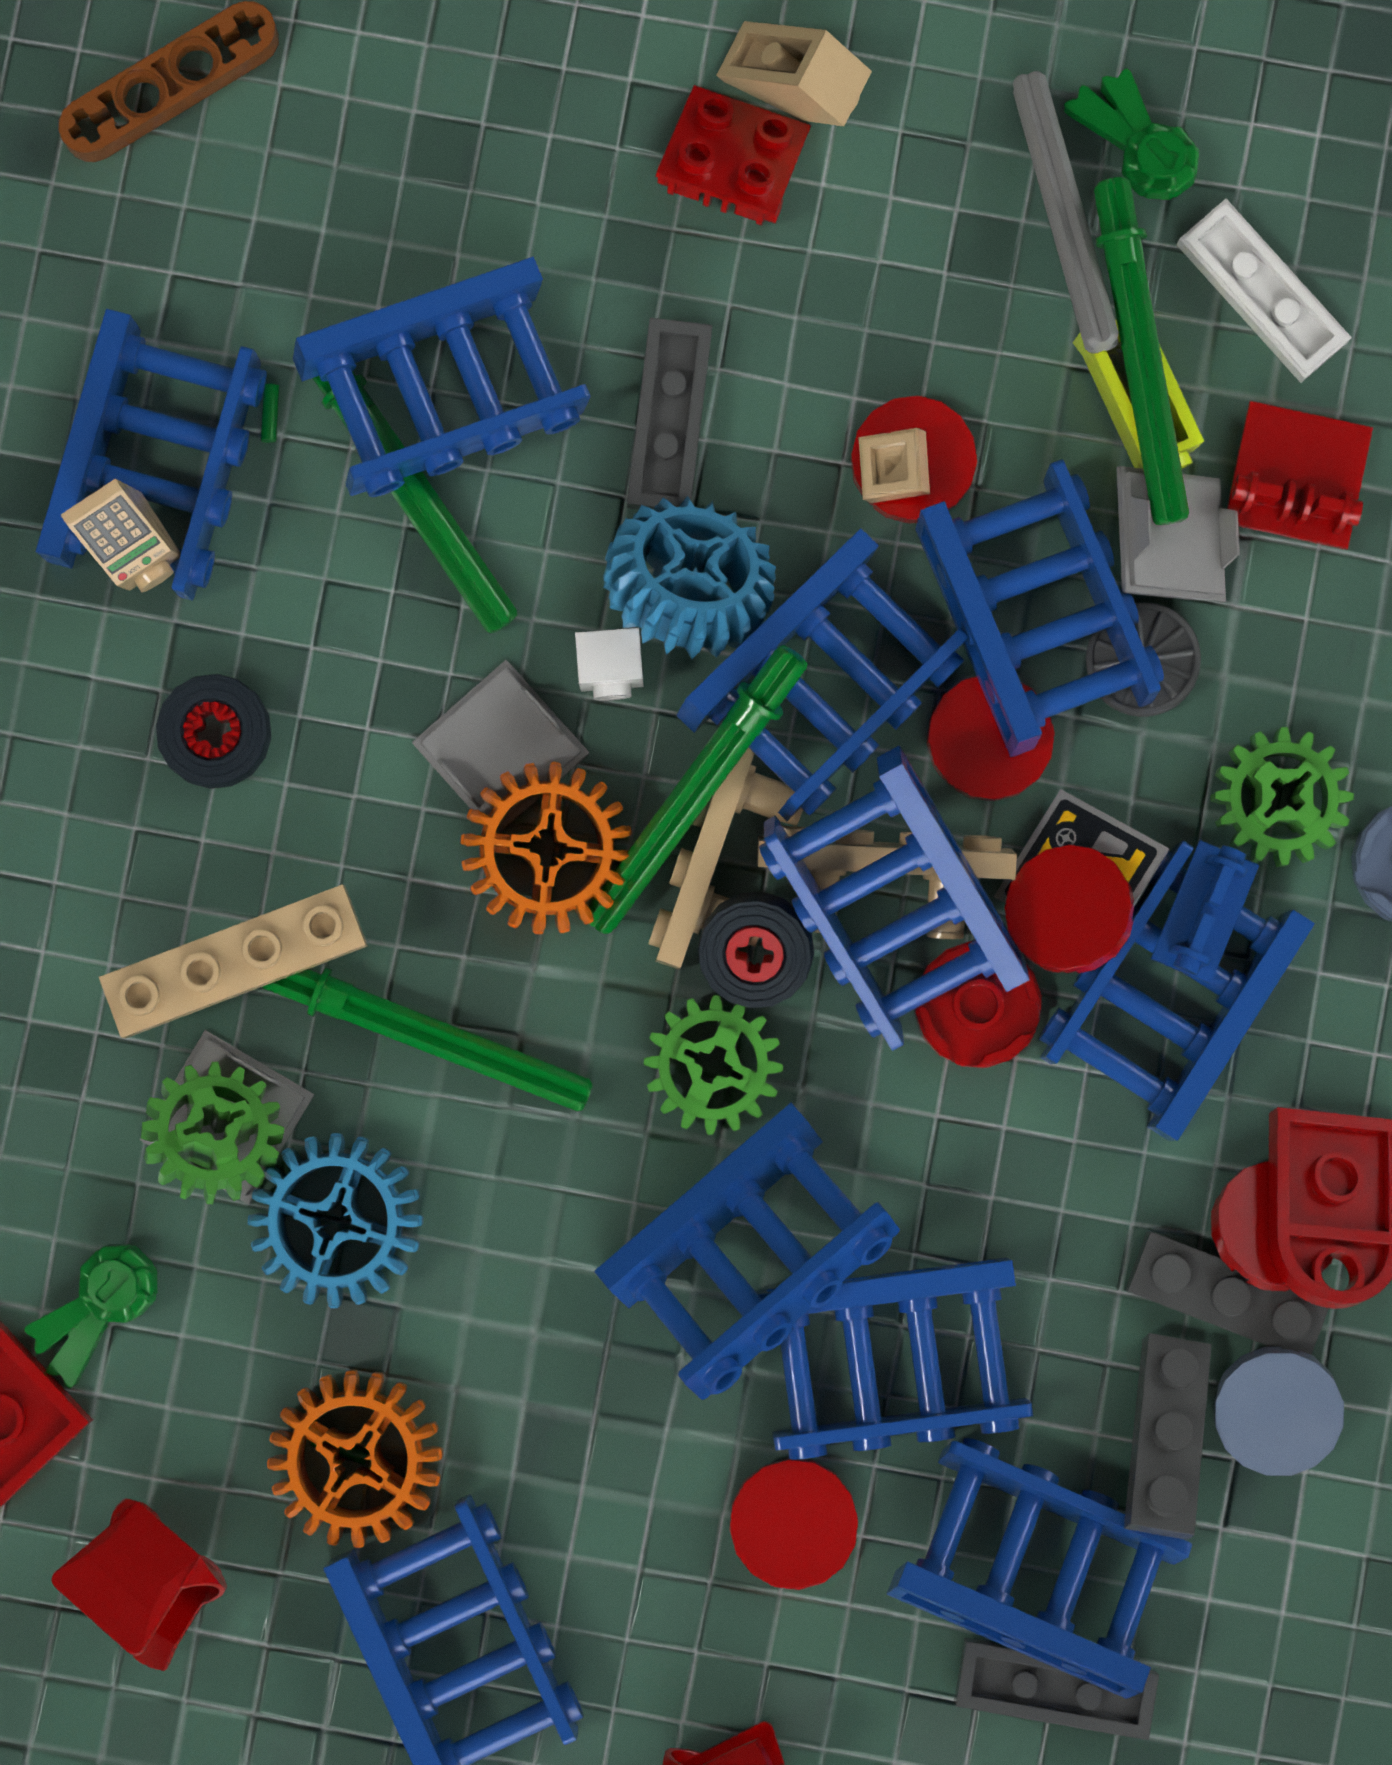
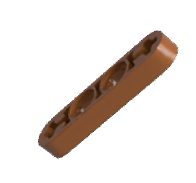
M241 1L229 6L72 101L64 108L59 118L58 127L62 141L76 158L85 162H98L110 157L271 58L279 45V33L272 14L265 6L257 2ZM246 21L253 28L263 25L258 30L261 40L252 46L246 39L238 40L241 36L238 26ZM219 35L225 47L230 45L228 50L233 60L226 64L218 46L212 40ZM192 51H203L213 58L211 72L205 78L198 81L188 80L179 73V64L182 58ZM139 83H150L160 91L157 105L151 111L145 113H136L126 106V96L129 90ZM112 100L120 116L127 123L121 128L118 127L114 118L111 117L112 115L105 105ZM88 117L94 124L101 123L97 127L101 137L92 143L84 136L78 137L81 134V128L78 123Z

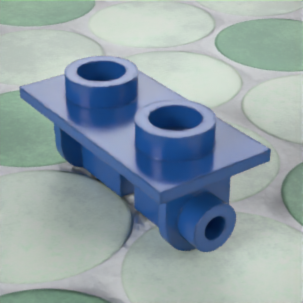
M1199 840L1150 959L1211 984L1259 865L1246 860L1247 855L1237 849L1224 845L1220 849Z

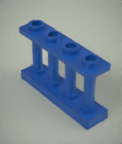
M534 256L296 338L293 361L302 382L317 376L320 377L321 381L329 382L362 463L350 467L345 484L350 496L367 491L369 497H379L400 488L405 483L403 478L424 470L427 471L429 476L441 475L459 467L464 462L462 457L483 449L486 450L487 455L500 454L519 445L522 442L521 436L542 428L547 435L555 434L571 428L581 420L579 415L584 412L591 397L586 384L562 392L528 311L532 307V302L536 300L543 281ZM496 315L498 320H505L538 398L537 401L506 412L503 411L470 332L474 327L473 322ZM438 335L441 341L447 340L480 419L478 422L447 433L443 429L411 352L416 346L415 342ZM378 355L381 361H388L421 440L419 443L388 454L385 453L352 373L356 368L355 363Z
M106 308L35 552L48 563L72 569L76 555H84L87 549L67 526L61 514L116 478L139 490L149 502L192 513L183 548L179 549L181 552L180 558L171 563L170 566L175 574L172 590L180 598L193 601L197 587L206 588L211 578L215 552L208 550L214 527L222 528L227 521L232 503V491L226 490V485L232 466L241 467L246 456L249 444V430L243 429L249 405L258 407L261 402L267 372L260 369L261 361L255 350L243 346L239 349L235 367L231 368L146 345L145 338L140 337L141 329L131 315ZM139 369L226 392L227 395L217 428L128 405V398L123 397V392L129 373L137 374ZM123 429L210 453L200 489L111 465L110 458L105 457L111 434L118 435Z
M1063 459L1050 463L1043 480L1046 492L965 522L960 517L952 519L946 503L943 501L922 509L915 528L957 630L961 628L968 635V639L963 645L1010 757L1035 748L1042 735L1040 727L1046 724L1045 718L1128 687L1131 688L1138 706L1143 707L1153 703L1161 690L1159 682L1164 680L1162 665L1157 653L1152 646H1143L1135 628V624L1139 623V615L1131 594L1122 593V589L1118 588L1110 567L1114 566V556L1110 543L1101 530L1094 532L1087 516L1086 510L1090 508V501L1086 487L1078 474L1070 476ZM1057 515L1071 547L1070 549L989 579L984 574L975 575L967 554L972 553L973 545ZM1078 572L1082 573L1095 606L1015 636H1011L1009 632L1000 634L991 613L997 609L996 603ZM1106 629L1120 662L1119 664L1039 694H1035L1033 690L1024 691L1015 670L1021 667V660Z
M861 528L686 697L676 715L694 733L709 718L717 726L720 725L727 717L728 711L739 698L738 686L742 682H747L752 676L756 677L775 649L785 645L795 634L804 641L810 637L880 708L855 731L801 677L798 679L785 698L838 750L812 774L766 728L751 743L749 748L795 792L778 812L786 821L800 808L811 816L837 789L829 779L843 765L852 773L855 772L880 746L872 736L886 722L895 730L898 729L922 704L914 694L928 680L938 688L965 661L956 652L968 639L966 632L959 628L940 646L870 578L873 571L866 564L879 545ZM838 592L846 599L853 596L923 664L900 688L889 680L827 619L831 613L824 606Z
M900 745L877 757L880 780L873 783L875 790L790 837L778 818L773 816L764 821L765 843L759 846L761 855L772 875L777 880L786 876L798 895L792 899V904L805 929L809 933L818 929L830 949L824 952V957L838 983L843 986L851 982L860 997L861 1002L856 1004V1009L865 1028L873 1038L882 1034L892 1051L904 1045L902 1024L899 1017L983 973L987 978L996 973L1006 992L1030 980L1025 957L1009 934L1002 918ZM886 813L891 818L900 813L902 814L912 831V834L905 837L906 845L823 890L820 889L804 863V858ZM918 867L923 872L932 867L934 868L944 885L943 888L937 890L938 898L855 943L852 942L835 912ZM950 920L955 925L962 921L966 922L976 939L968 944L969 951L899 989L884 995L867 965Z
M1185 841L1176 844L1171 852L1168 851L1151 878L1150 885L1137 905L1134 906L1132 916L1134 922L1131 934L1118 954L1097 969L1078 974L1073 986L1081 991L1080 995L1069 1012L1060 1007L1055 1011L1039 1037L1040 1041L1047 1044L1040 1056L1047 1063L1057 1064L1064 1052L1068 1050L1149 1102L1147 1109L1154 1113V1116L1147 1127L1168 1141L1179 1140L1315 925L1314 922L1295 910L1282 913L1278 920L1270 915L1263 919L1243 906L1233 930L1250 940L1249 948L1257 952L1244 974L1237 969L1230 973L1218 965L1211 984L1187 975L1217 995L1215 1001L1223 1006L1210 1027L1203 1023L1198 1027L1194 1026L1115 975V972L1134 942L1151 953L1155 949L1162 929L1148 920L1168 889L1176 894L1178 893L1187 871L1183 868V865L1194 849L1193 846ZM1100 996L1183 1048L1181 1055L1189 1061L1176 1081L1169 1077H1166L1164 1081L1160 1080L1080 1028Z
M792 1103L788 1104L594 1271L605 1286L628 1308L632 1307L637 1301L644 1300L692 1358V1361L679 1371L678 1376L701 1400L708 1398L711 1394H719L729 1389L740 1378L742 1368L761 1351L774 1349L789 1336L792 1331V1325L811 1308H819L830 1302L841 1290L842 1281L861 1265H869L880 1259L890 1248L892 1238L900 1231V1228L879 1202L874 1203L861 1214L813 1159L814 1149L823 1141ZM793 1174L842 1231L814 1256L808 1253L763 1200L765 1192L784 1175ZM744 1216L792 1273L764 1299H761L714 1242L716 1234L735 1217ZM694 1258L742 1316L714 1342L709 1339L665 1285L667 1276L686 1259Z
M1004 1257L847 1278L842 1281L839 1293L824 1306L811 1308L792 1325V1331L789 1336L780 1344L792 1429L772 1432L775 1450L788 1449L789 1459L797 1460L827 1455L826 1444L852 1441L853 1451H866L892 1446L891 1435L916 1432L917 1442H934L955 1438L954 1427L980 1424L981 1433L983 1434L1019 1429L1018 1418L1033 1416L1032 1403L1027 1398L1009 1400L996 1301L1002 1299L1000 1288L1016 1286L1013 1261ZM775 1288L758 1290L756 1292L761 1299H764ZM962 1293L963 1304H970L984 1403L945 1408L932 1309L938 1308V1296ZM898 1302L899 1312L906 1313L920 1412L881 1417L868 1318L874 1317L873 1305ZM834 1310L836 1321H842L856 1420L817 1425L804 1326L810 1325L809 1314Z
M964 1438L962 1443L957 1441L950 1442L942 1450L938 1463L958 1473L925 1559L919 1558L916 1565L907 1561L896 1569L887 1595L1125 1699L1142 1693L1151 1667L1133 1660L1136 1651L1131 1648L1161 1560L1175 1565L1189 1557L1193 1544L1179 1538L1124 1529L1125 1514L1117 1511L1119 1504L1114 1499L1091 1490H1083L1081 1495L1057 1485L1059 1477L1044 1468L1023 1464L1022 1468L1019 1469L998 1459L1000 1452L984 1442L971 1438ZM982 1483H985L1017 1497V1501L986 1584L978 1585L976 1591L952 1581L954 1572L950 1570V1566ZM1045 1509L1077 1523L1046 1611H1038L1037 1616L1034 1617L1014 1608L1015 1599L1010 1596L1040 1511ZM1102 1534L1137 1549L1107 1636L1106 1638L1099 1637L1096 1644L1073 1634L1075 1625L1070 1620Z
M471 1494L458 1499L454 1507L461 1522L373 1564L369 1559L360 1562L353 1548L330 1559L323 1569L413 1765H470L552 1725H555L564 1746L577 1740L578 1726L576 1721L584 1718L582 1708L568 1681L560 1685L557 1683L548 1661L556 1658L554 1647L543 1624L538 1622L531 1626L521 1604L522 1601L529 1598L526 1586L516 1565L512 1562L504 1566L493 1542L502 1539L496 1520L486 1503L476 1507ZM470 1546L473 1547L488 1579L487 1582L401 1623L396 1618L387 1622L377 1600L378 1597L384 1595V1587ZM500 1605L516 1641L428 1683L424 1678L414 1681L404 1657L411 1655L410 1647ZM525 1665L528 1666L543 1699L542 1701L457 1742H454L450 1737L443 1741L441 1740L431 1718L439 1714V1706Z

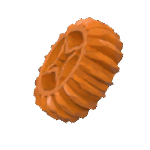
M559 762L550 763L547 771V781H539L538 770L534 763L524 765L523 774L526 785L518 787L514 776L507 771L501 774L499 777L501 785L508 794L501 799L493 790L485 787L480 792V797L493 808L489 815L475 809H470L466 815V818L472 823L483 826L481 836L468 833L462 834L460 837L461 845L467 847L479 846L480 857L463 860L461 862L462 869L464 871H472L482 867L486 878L476 881L470 886L471 892L474 895H478L492 887L498 895L488 903L486 911L494 915L501 910L506 902L514 908L508 917L507 925L512 928H518L525 912L534 914L531 925L534 934L544 933L546 915L555 916V924L559 933L569 932L570 921L567 912L574 909L583 924L593 922V914L586 902L591 898H595L606 909L613 905V899L601 887L607 880L613 884L623 885L625 879L620 877L617 872L611 871L613 861L622 862L629 857L627 854L628 850H614V839H623L631 836V827L623 825L611 829L608 818L616 816L623 811L622 804L617 801L609 804L602 810L596 801L605 794L608 787L605 783L599 782L592 787L588 794L581 791L580 787L586 777V771L581 768H577L573 772L569 784L561 783L562 767ZM542 795L539 818L531 832L522 835L496 833L501 819L514 804L532 796ZM562 798L577 805L588 816L596 831L598 844L574 840L565 833L561 820L562 811H560ZM551 815L550 831L553 832V842L563 844V848L578 849L579 854L564 853L561 859L556 856L552 857L555 865L546 867L545 881L543 882V866L540 865V855L530 852V849L516 848L513 843L527 844L530 843L532 837L540 840L541 837L538 831L547 829L548 816ZM494 852L522 857L528 862L532 870V899L518 894L505 882L497 868ZM573 861L596 863L590 879L579 891L563 900L551 902L552 886H554L557 871L562 865Z
M355 1369L348 1370L344 1377V1391L340 1392L334 1378L330 1374L325 1375L319 1380L320 1390L323 1395L322 1400L307 1387H304L297 1393L300 1404L306 1410L305 1414L289 1406L281 1411V1419L294 1429L293 1432L275 1430L270 1435L269 1441L272 1444L288 1449L287 1455H276L267 1460V1468L269 1470H288L289 1477L281 1479L272 1486L273 1494L277 1496L291 1490L294 1491L297 1499L286 1507L284 1513L288 1518H292L304 1507L313 1515L303 1528L304 1533L311 1536L320 1527L322 1521L331 1524L327 1534V1543L329 1545L336 1546L343 1536L344 1527L351 1528V1541L355 1548H362L366 1544L367 1526H372L376 1538L381 1543L387 1542L392 1536L388 1518L391 1517L399 1527L408 1530L413 1525L414 1520L405 1504L408 1503L416 1509L423 1511L430 1505L431 1499L417 1488L418 1484L433 1487L438 1486L440 1483L441 1475L434 1470L423 1468L424 1462L441 1460L444 1455L443 1448L438 1446L423 1447L422 1439L429 1438L438 1432V1424L432 1421L419 1427L416 1426L413 1418L421 1414L426 1408V1403L422 1399H418L407 1410L400 1406L398 1402L407 1390V1385L403 1382H398L392 1388L388 1397L380 1394L384 1383L383 1373L374 1372L368 1381L367 1390L360 1389L358 1371ZM344 1406H362L375 1410L363 1428L355 1433H345L335 1427L329 1429L317 1421L324 1413ZM390 1422L398 1429L406 1446L408 1465L405 1478L394 1471L395 1467L383 1457L381 1452V1439ZM372 1431L373 1436L365 1447L369 1454L364 1458L371 1460L370 1470L361 1466L354 1473H350L343 1483L339 1485L338 1481L346 1470L342 1463L347 1459L339 1456V1447L351 1450L357 1443L360 1444L368 1436L369 1432ZM307 1439L317 1445L315 1450L327 1459L330 1466V1476L321 1494L313 1486L307 1474L304 1455ZM356 1484H366L378 1491L383 1488L394 1495L386 1503L371 1509L352 1510L337 1506L349 1487Z

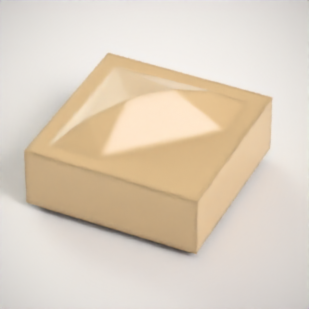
M913 428L859 437L863 500L869 503L930 494L926 431Z

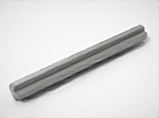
M1040 71L1020 74L1013 81V94L1084 348L1094 354L1103 350H1111L1118 345L1119 332L1047 79Z

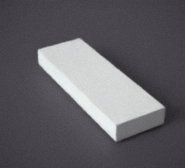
M1227 199L1223 200L1178 240L1176 245L1300 383L1307 379L1352 338Z

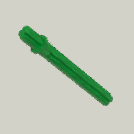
M1127 177L1108 178L1098 182L1094 189L1102 234L1095 239L1097 248H1103L1107 271L1109 273L1152 519L1156 525H1170L1187 519L1189 507L1141 241L1147 237V232L1145 228H1138L1129 179Z
M352 371L385 453L388 454L405 448L365 390L366 378L362 374L355 375ZM319 376L312 378L325 396L321 402L324 408H333L347 428L329 382L321 381ZM419 472L403 478L405 483L400 488L392 491L391 494L485 631L491 634L508 626L517 617L516 608L424 474Z
M785 645L779 646L751 684L742 682L738 686L739 698L728 711L727 717L627 852L629 857L620 862L614 870L620 877L625 879L623 885L613 884L607 880L601 888L611 896L614 901L613 905L606 909L595 898L588 907L594 917V921L590 925L597 931L609 934L616 929L754 739L761 734L771 719L779 720L781 718L783 710L780 704L807 669L806 660L795 650Z
M325 967L322 974L307 969L262 986L263 989L309 1006L307 1010V1015L314 1017L316 1012H319L337 1020L348 1021L575 1111H582L585 1108L593 1088V1083L588 1078L355 988L353 984L331 976L332 969Z

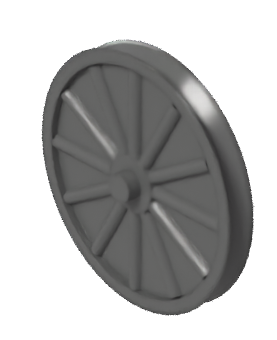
M1135 603L1139 615V623L1135 624V628L1144 647L1150 645L1154 648L1162 665L1164 680L1159 682L1161 690L1153 703L1143 707L1138 706L1130 687L1101 697V699L1111 708L1127 715L1137 717L1155 716L1179 705L1194 688L1201 665L1200 646L1196 634L1189 623L1172 609L1154 603ZM1106 629L1093 633L1090 637L1086 651L1088 675L1120 663Z

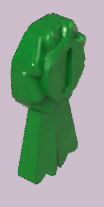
M1128 68L1122 70L1117 78L1112 76L1102 77L1101 92L1110 106L1085 85H1081L1079 88L1078 98L1068 100L1064 104V112L1068 116L1124 151L1121 173L1129 179L1131 188L1139 196L1148 199L1171 200L1178 197L1194 184L1197 177L1199 149L1182 127H1172L1151 122L1133 75Z
M108 1244L95 1251L80 1267L79 1298L28 1324L24 1329L26 1334L35 1338L34 1349L36 1354L49 1351L69 1335L67 1341L48 1365L46 1373L61 1375L65 1386L69 1389L77 1385L109 1322L126 1323L134 1321L141 1317L155 1302L158 1292L157 1269L153 1262L137 1246L130 1244Z

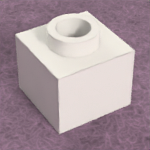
M639 628L575 633L578 678L581 692L593 691L594 700L609 701L632 697L631 688L644 687Z

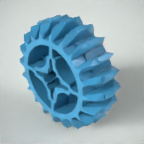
M688 496L679 507H675L664 497L655 506L654 510L641 505L638 512L634 514L633 519L625 518L623 524L618 527L614 542H610L605 556L607 564L603 574L605 581L603 588L610 591L609 609L623 611L621 616L623 628L637 626L642 628V644L653 638L663 641L666 655L676 646L685 647L689 656L693 659L704 647L717 658L721 651L725 650L726 645L737 649L747 639L748 635H751L762 625L766 612L770 610L775 596L773 584L776 579V566L768 562L770 559L769 545L755 543L757 539L756 527L740 528L737 526L736 512L725 517L716 513L713 501L704 509L695 507ZM645 561H647L649 565L654 569L652 575L649 572L645 564ZM727 580L730 583L733 591L726 585Z
M342 1133L331 1134L329 1153L323 1154L321 1143L317 1137H308L305 1139V1150L308 1159L303 1161L297 1151L293 1148H286L282 1151L281 1155L290 1171L285 1174L277 1167H266L263 1171L265 1177L277 1185L274 1192L259 1188L253 1190L252 1199L269 1205L268 1214L257 1213L249 1215L248 1225L254 1227L267 1225L269 1236L252 1241V1250L258 1252L273 1247L277 1256L262 1266L263 1272L266 1275H270L285 1266L290 1272L280 1285V1290L284 1293L291 1292L300 1280L307 1282L303 1292V1302L311 1305L315 1303L319 1297L321 1287L327 1288V1302L330 1308L341 1306L343 1288L345 1287L349 1288L351 1298L356 1305L363 1304L367 1301L364 1281L369 1280L374 1289L382 1294L390 1289L389 1281L381 1271L385 1266L398 1275H404L408 1270V1265L405 1261L394 1255L397 1248L407 1252H416L419 1249V1241L411 1237L402 1236L404 1227H418L424 1223L422 1215H404L402 1204L412 1203L420 1199L419 1190L412 1189L399 1194L395 1184L404 1180L409 1175V1170L405 1166H401L387 1175L382 1170L392 1155L391 1151L387 1148H381L371 1161L365 1159L369 1148V1140L365 1137H357L350 1154L344 1153L345 1140ZM327 1166L343 1167L339 1181L335 1182L330 1195L323 1201L302 1199L291 1195L297 1185L312 1172ZM361 1175L368 1178L379 1190L387 1210V1227L367 1218L359 1210L357 1199ZM342 1201V1205L348 1209L343 1216L351 1215V1224L362 1227L366 1231L357 1228L352 1230L344 1229L338 1231L334 1238L329 1240L330 1235L324 1231L328 1225L322 1226L321 1216L309 1213L306 1209L313 1212L329 1211L335 1209L338 1202ZM286 1214L308 1225L313 1233L314 1246L311 1253L313 1255L311 1265L306 1263L296 1253L289 1241L285 1224ZM347 1240H359L381 1245L376 1256L363 1268L344 1274L329 1273L333 1259L337 1258L341 1246Z

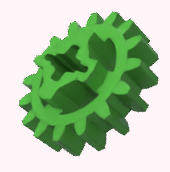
M1280 727L1275 731L1273 743H1269L1267 737L1259 731L1250 736L1251 753L1240 745H1236L1228 752L1232 761L1236 764L1235 768L1221 766L1216 770L1215 776L1226 783L1227 787L1211 795V802L1226 805L1227 813L1220 816L1215 821L1217 827L1232 825L1237 831L1229 843L1230 847L1236 848L1246 842L1253 845L1250 861L1252 862L1262 861L1268 851L1273 852L1276 867H1285L1289 864L1291 851L1295 852L1297 858L1302 863L1314 859L1313 842L1325 850L1336 844L1332 834L1328 831L1329 827L1344 828L1349 824L1350 820L1344 814L1337 811L1338 805L1354 800V793L1339 790L1337 784L1338 781L1349 774V770L1347 767L1332 770L1327 762L1332 758L1335 749L1329 746L1318 753L1312 750L1314 734L1311 732L1304 733L1296 743L1291 742L1288 727ZM1285 756L1296 759L1300 763L1293 769H1278L1271 761L1266 762L1264 758ZM1299 779V783L1292 789L1293 793L1287 800L1290 806L1275 810L1264 816V813L1272 806L1271 801L1276 796L1274 789L1289 785ZM1317 781L1322 792L1321 811L1314 805L1313 785ZM1243 783L1251 790V810L1247 814H1245L1241 802ZM1271 826H1287L1293 833L1297 832L1301 837L1277 839L1263 833Z
M713 995L710 1009L701 1011L693 998L687 1000L688 1016L681 1020L677 1015L668 1011L664 1017L671 1031L667 1036L652 1032L649 1037L655 1045L661 1048L659 1056L644 1058V1065L652 1069H659L660 1077L649 1083L647 1088L649 1092L666 1091L669 1097L664 1101L660 1110L663 1114L673 1111L676 1107L682 1109L684 1114L681 1127L688 1129L695 1118L698 1117L704 1119V1126L708 1135H714L717 1120L725 1118L733 1131L740 1130L739 1113L746 1110L750 1115L758 1119L763 1113L755 1101L760 1094L766 1097H776L778 1091L772 1085L766 1083L767 1074L783 1071V1064L768 1061L767 1052L772 1051L780 1044L778 1038L762 1040L758 1032L763 1028L767 1020L762 1015L748 1023L743 1019L745 1006L736 1004L731 1013L722 1011L720 995ZM721 1022L715 1036L693 1043L681 1037L688 1029L698 1024ZM741 1032L747 1037L754 1049L757 1062L756 1072L742 1066L735 1044ZM714 1047L721 1048L726 1051L724 1063L732 1067L731 1071L740 1074L742 1079L738 1080L731 1076L726 1078L717 1075L712 1084L704 1082L700 1079L703 1068L695 1063V1059L685 1055L684 1052L688 1050L697 1055L699 1052L710 1055ZM670 1058L685 1064L692 1085L686 1098L679 1093L672 1081ZM732 1086L746 1093L739 1101L730 1106L718 1109L706 1108L713 1092Z
M211 1062L208 1076L199 1077L194 1067L188 1065L184 1070V1083L182 1085L166 1077L162 1081L161 1093L165 1100L150 1097L147 1102L146 1114L154 1120L142 1122L141 1139L154 1143L145 1148L146 1164L163 1162V1166L159 1171L158 1182L163 1186L175 1178L182 1182L180 1198L186 1200L193 1190L198 1188L204 1190L206 1204L213 1205L217 1190L226 1189L233 1201L239 1200L242 1192V1181L246 1180L250 1185L259 1188L263 1184L265 1176L261 1166L275 1168L280 1152L270 1145L282 1143L284 1127L270 1123L278 1118L280 1105L278 1102L262 1104L261 1100L265 1094L266 1084L263 1081H259L249 1088L243 1084L245 1069L242 1067H238L231 1077L228 1078L221 1076L219 1062ZM186 1104L188 1109L187 1120L175 1124V1130L169 1132L171 1119ZM210 1125L214 1133L224 1132L223 1139L215 1141L210 1132L201 1133L202 1127ZM255 1134L256 1142L252 1150L242 1161H239L237 1146L249 1141L250 1135ZM188 1162H193L207 1169L196 1167Z

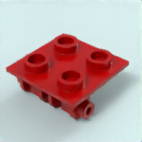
M694 85L655 176L658 177L657 183L668 187L667 194H678L699 201L701 194L704 193L702 206L708 208L712 203L713 197L722 199L720 209L722 213L727 214L731 203L736 204L734 210L736 215L754 220L760 226L763 225L764 221L776 224L782 209L783 196L811 125Z
M1249 401L1227 509L1238 511L1239 527L1347 550L1353 526H1358L1362 515L1363 501L1358 499L1373 427Z

